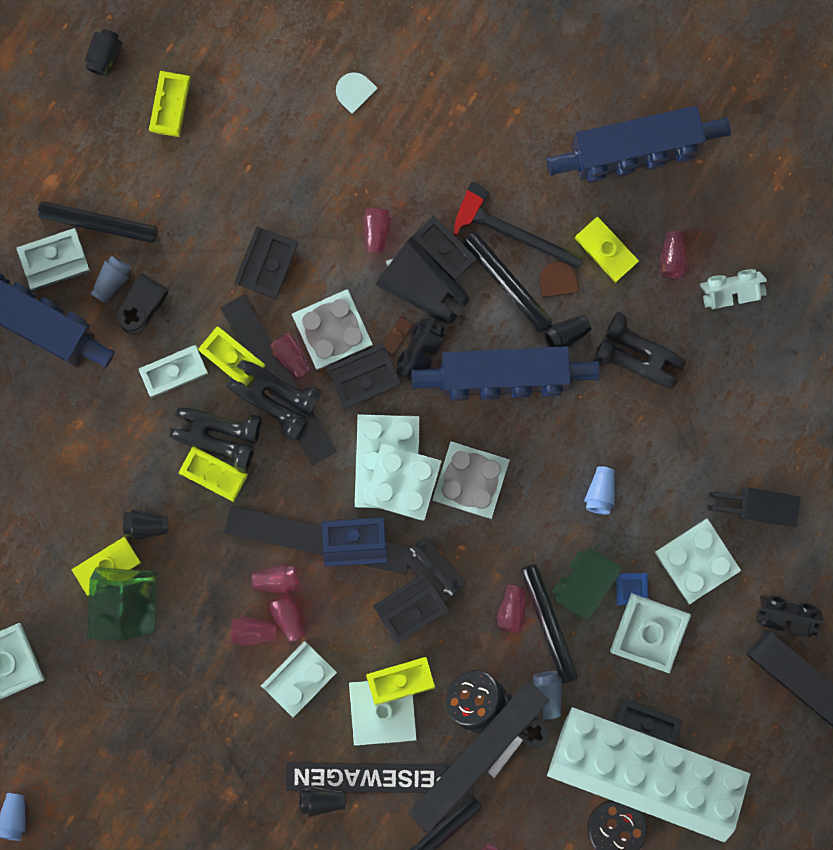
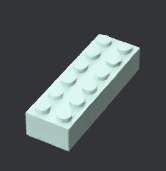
M572 707L564 721L547 776L726 842L735 831L750 773Z

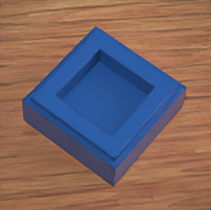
M647 573L615 574L617 605H627L631 593L648 599Z

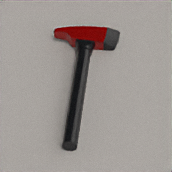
M474 182L470 183L455 221L453 230L455 237H457L461 228L469 227L472 223L485 225L579 269L584 259L583 257L488 214V212L481 208V205L489 196V192Z

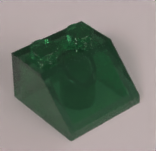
M590 548L586 549L584 553L580 550L577 552L569 565L573 568L571 574L567 579L562 576L552 590L556 594L553 601L582 621H589L623 569L619 564Z
M95 567L89 582L87 639L121 641L154 633L158 572Z

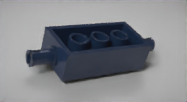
M696 105L575 133L571 145L573 152L546 157L547 167L550 176L577 170L580 181L587 179L588 183H595L605 180V175L617 173L618 176H626L635 173V168L647 166L648 170L661 168L666 165V161L677 159V163H684L694 160L695 155L700 152L707 140L730 136V124L727 117L701 123Z
M0 274V326L76 368L83 356L102 365L105 369L108 367L115 351L93 340L95 335L89 330L90 325L86 323V320L72 312H69L68 316L63 315L64 310L59 308L57 304L44 297L39 302L35 299L37 296L31 290L17 282L14 283L13 287L8 285L10 281Z
M568 347L442 352V366H439V369H411L412 389L440 387V390H443V397L450 396V401H467L469 395H481V400L499 399L501 394L509 393L515 399L529 398L532 392H542L543 397H557L567 390L571 381L599 380L598 361L570 363Z

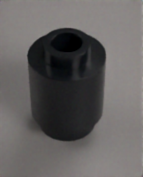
M102 29L101 33L94 32L85 57L87 62L86 70L104 77H108L110 71H114L123 42L118 40L119 35L107 29Z

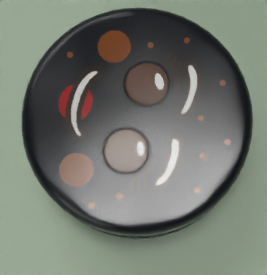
M480 670L461 674L450 685L446 695V708L450 717L464 729L474 733H482L508 704L507 692L503 685L490 674Z
M607 800L599 804L590 814L587 822V834L596 850H640L646 840L647 825L644 816L639 810L613 800Z

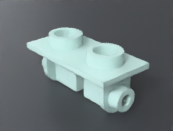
M754 269L740 271L738 276L726 278L724 275L710 277L708 282L700 283V287L708 294L703 296L705 307L716 309L734 305L732 294L737 293L739 304L761 300V296H766V288L764 284L760 283L767 282V280L759 271L756 272Z

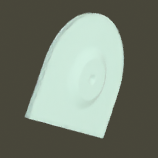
M348 73L338 81L336 95L340 103L353 114L378 88L364 75Z

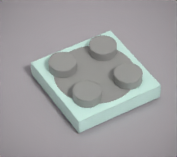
M348 289L292 314L317 371L373 346Z
M450 442L432 501L492 519L510 460Z

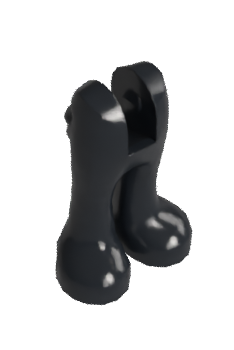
M617 311L604 337L645 355L647 360H641L632 356L621 348L616 347L610 341L603 339L592 362L598 361L601 367L614 364L630 370L654 384L673 389L678 380L660 369L663 363L678 370H684L686 361L670 349L649 341L628 328L627 317Z
M241 359L236 367L246 375L255 378V382L251 388H248L244 383L229 377L226 386L242 400L263 410L281 424L286 438L293 441L302 429L306 417L273 400L265 394V390L275 393L305 414H309L321 396L322 390L313 386L305 389L295 388L261 366Z
M177 408L174 416L187 422L191 421L193 424L190 432L170 427V438L190 447H196L228 457L233 461L238 471L247 472L254 455V446L219 439L209 435L208 432L216 431L256 444L261 430V416L250 415L245 421H234L197 409Z

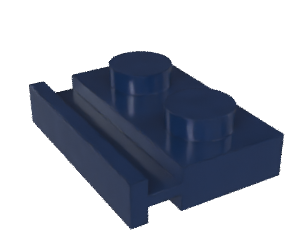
M384 517L322 522L324 567L387 563Z

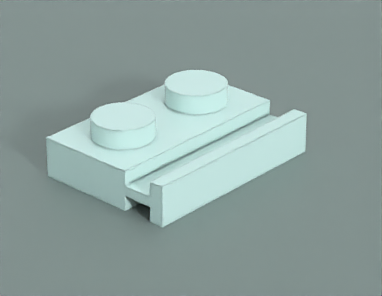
M75 228L17 247L31 291L91 272Z
M304 641L261 687L292 717H295L337 672Z

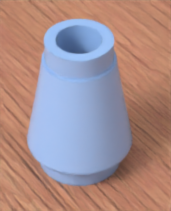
M597 467L584 500L587 503L586 510L596 514H610L611 508L615 507V470L608 467Z
M7 793L0 812L1 839L22 840V834L26 833V796Z

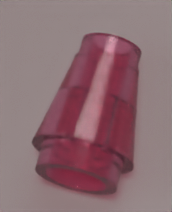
M365 208V216H362L366 252L384 253L392 220L389 217L390 210Z
M669 231L665 234L658 264L661 276L665 278H683L685 271L689 269L684 233Z
M290 332L269 345L273 351L271 355L294 375L296 379L311 370L297 337L293 338Z
M286 563L258 572H252V588L254 591L291 594V591H297L299 587L297 567L289 566Z
M507 585L495 621L498 622L497 629L512 633H520L522 631V626L526 625L525 588Z
M292 593L269 602L271 607L269 612L285 637H287L288 642L298 640L306 635L298 599H294Z
M241 615L240 618H232L231 643H237L240 647L275 642L276 623Z

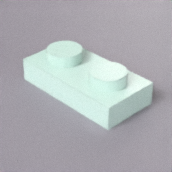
M196 345L139 368L151 398L208 375Z

